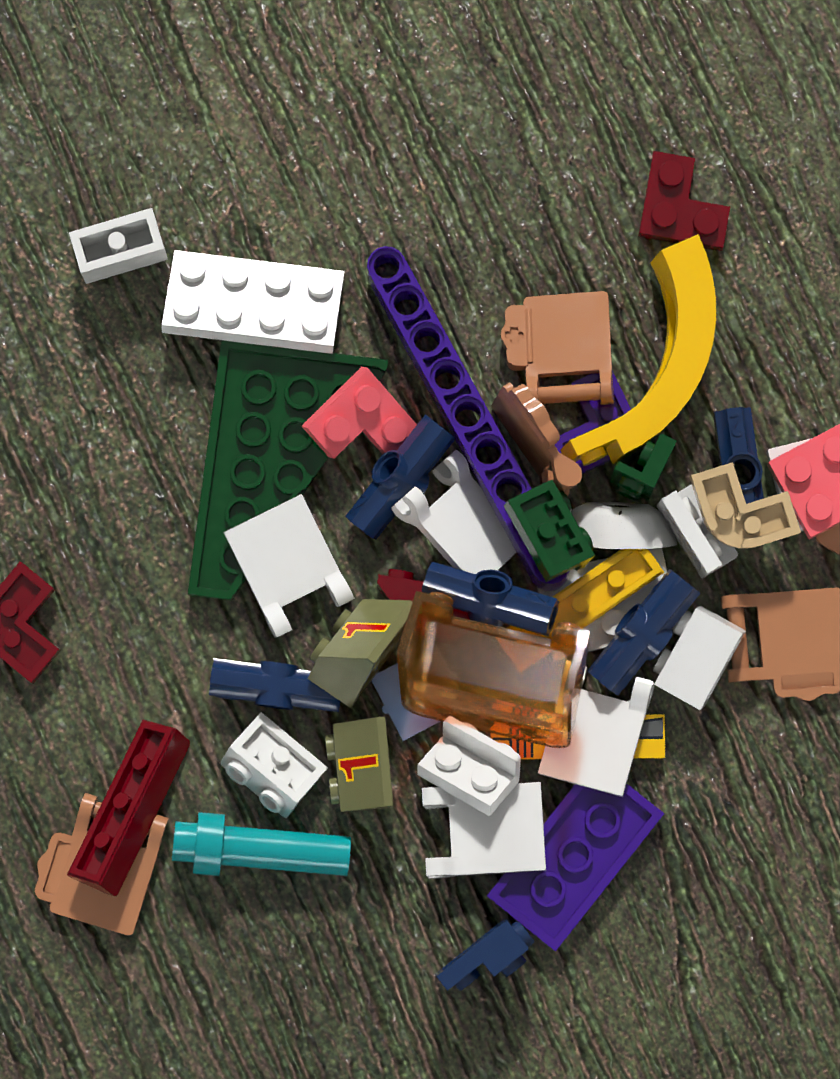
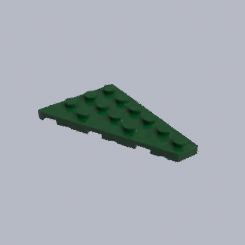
M221 340L188 596L225 601L233 600L246 581V577L223 532L301 494L304 495L329 457L301 426L361 367H367L381 381L387 372L388 360Z

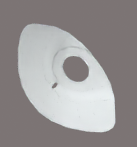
M586 502L574 508L571 512L578 526L588 532L594 548L655 549L677 545L676 537L661 512L649 504ZM607 505H622L629 507H610Z

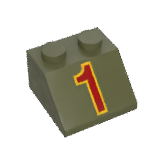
M362 599L353 612L345 609L332 628V631L336 633L331 641L323 638L311 654L309 659L315 664L308 680L352 708L395 650L418 605L411 600Z
M385 717L333 724L334 734L325 735L327 760H336L338 777L329 778L331 804H340L341 813L393 808Z

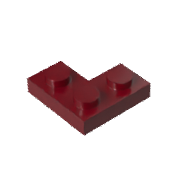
M653 151L638 237L679 243L699 235L705 249L722 251L730 206L688 199L695 158Z
M20 561L0 584V658L34 684L61 651L28 624L55 589Z

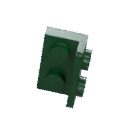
M662 433L656 444L647 441L635 469L618 461L610 480L611 483L617 485L615 491L632 501L638 502L640 497L649 501L677 441Z
M553 479L505 503V510L546 582L572 569L578 571L584 568L595 556L592 551L593 543L591 537L584 528L578 526L571 513L572 506L569 498L564 491L558 490Z

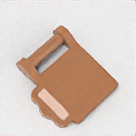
M597 291L526 297L523 305H511L506 308V321L500 335L502 346L506 351L507 365L513 371L526 370V386L539 402L551 404L601 400V405L614 404L610 313L607 292ZM599 373L600 383L540 387L539 382L540 377Z
M510 382L501 388L491 405L493 411L539 475L540 485L553 479L558 490L564 491L568 497L569 489L574 488L581 481L582 470L580 466L559 453L555 447V444L560 439L557 428L551 422L545 406L533 396L526 385L521 384L514 388ZM551 464H552V471L548 470V468L550 467Z
M840 588L721 596L722 609H727L728 621L746 630L744 608L756 607L762 667L749 668L747 636L745 632L731 658L732 669L727 670L729 683L772 680L773 691L776 696L783 698L796 697L805 701L814 700L823 694H835L840 691Z
M85 793L79 807L72 836L64 833H55L50 839L47 851L38 860L39 878L35 887V895L41 900L51 902L50 911L52 913L124 935H132L137 925L169 818L156 815L147 833L149 838L146 848H140L119 894L111 896L67 876L88 832L91 818H95L102 804L97 802L98 796Z

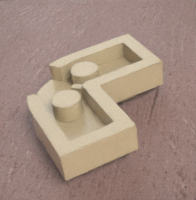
M733 462L689 476L704 524L709 532L723 544L734 548L748 549L801 533L788 491L746 504Z

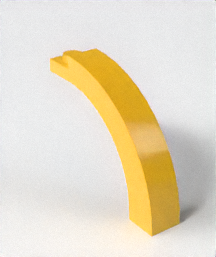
M699 235L662 249L650 262L660 284L665 302L667 336L660 368L648 392L637 406L623 416L569 440L560 450L562 455L574 462L581 460L583 466L600 460L608 453L612 464H615L646 445L647 441H651L679 414L691 398L707 366L716 325V295L713 275Z

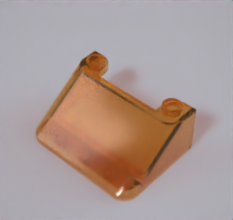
M416 591L397 650L400 694L403 707L418 716L442 722L448 716H452L461 722L470 723L480 731L547 747L566 748L570 746L586 664L590 631L583 630L578 625L570 622H560L553 630L551 639L455 617L452 607L454 601L450 596L440 592L427 594Z

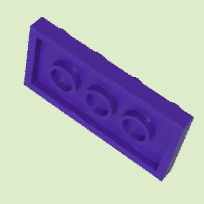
M575 784L543 824L546 871L504 873L486 896L556 952L664 813L628 784H626L623 797Z

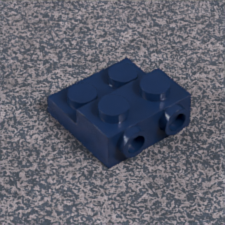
M503 919L435 973V975L447 991L454 985L459 991L466 988L481 975L476 968L482 963L491 975L496 976L501 972L505 977H508L527 961L522 954L535 941L519 921L510 925L507 920Z

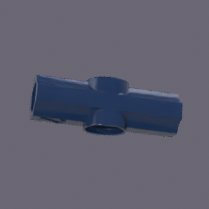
M751 407L728 408L714 412L713 420L720 466L732 462L734 465L742 464L746 466L751 472V481L745 485L740 484L746 504L764 499L761 483L763 468L757 455Z
M425 414L398 450H390L377 460L372 470V483L345 517L365 534L376 540L395 517L391 507L414 487L421 490L423 494L425 493L429 485L428 473L456 438Z
M432 562L429 566L421 592V597L424 600L468 612L470 621L479 627L491 629L507 624L547 637L553 629L559 608L557 598L513 586L511 578L501 571L490 569L473 574L436 562Z
M669 569L653 587L641 604L637 603L624 615L615 629L616 636L587 671L606 688L619 695L645 661H651L664 649L672 637V628L700 595V592Z
M214 658L209 696L230 700L255 702L254 705L276 709L293 710V707L337 713H339L341 703L334 696L308 680L311 671L301 670L299 666L270 661H260V664Z

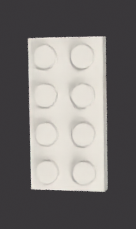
M174 250L162 320V333L333 354L344 271Z

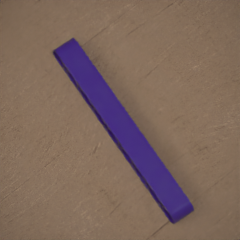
M383 246L377 248L371 253L367 263L370 286L451 434L456 438L457 445L466 458L469 467L532 582L544 591L560 589L565 585L570 571L548 582L544 580L504 508L506 502L497 495L498 488L505 484L515 485L521 494L532 488L406 259L399 250L393 247ZM385 263L393 264L398 268L397 274L391 278H382L375 271L380 265ZM403 300H412L419 306L417 311L410 315L398 313L395 307ZM424 336H431L439 342L438 347L431 352H423L415 344L417 340ZM443 373H452L459 379L458 385L452 389H443L435 381ZM463 410H472L479 415L480 419L474 426L466 427L457 422L456 416ZM483 447H493L499 452L500 458L493 464H484L478 460L476 454Z

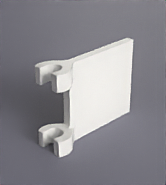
M455 450L432 470L440 482L451 486L448 491L429 507L425 495L417 487H414L391 509L399 519L416 526L453 568L477 574L482 570H498L516 551L482 488L472 478L466 458L458 450Z
M302 494L223 532L274 638L292 630L282 607L323 586H327L336 607L355 599Z
M569 659L538 774L623 797L645 715L654 691V681L636 676L630 701L616 699L583 690L582 686L588 669L586 663Z
M541 782L518 783L491 816L486 815L439 787L422 788V802L425 809L449 807L451 857L425 858L426 876L429 879L464 875L546 871Z

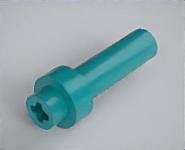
M198 812L197 823L175 821L172 861L193 863V874L219 876L220 866L225 865L340 876L348 875L351 850L350 836L225 826V814Z

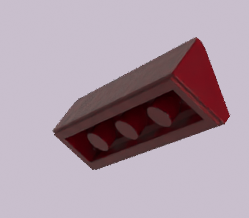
M142 720L67 876L108 895L117 896L190 746V741L179 730Z

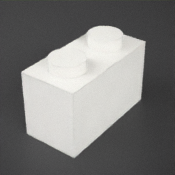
M152 208L69 232L78 266L86 284L168 260Z
M702 606L697 607L693 613L686 611L674 631L680 638L673 651L665 648L653 669L654 672L659 674L654 685L701 710L709 700L746 630Z

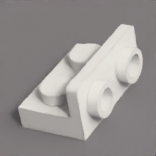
M692 484L678 493L675 490L662 498L657 504V508L702 579L737 558L738 553L734 547L723 544L707 529Z
M262 712L233 742L220 762L233 781L247 786L259 796V800L264 807L271 812L279 813L284 818H287L292 813L297 804L328 768Z
M448 716L443 722V736L418 763L417 775L486 815L491 816L518 784L521 757L509 745L501 742L498 743L480 733L470 723L461 722L452 716Z

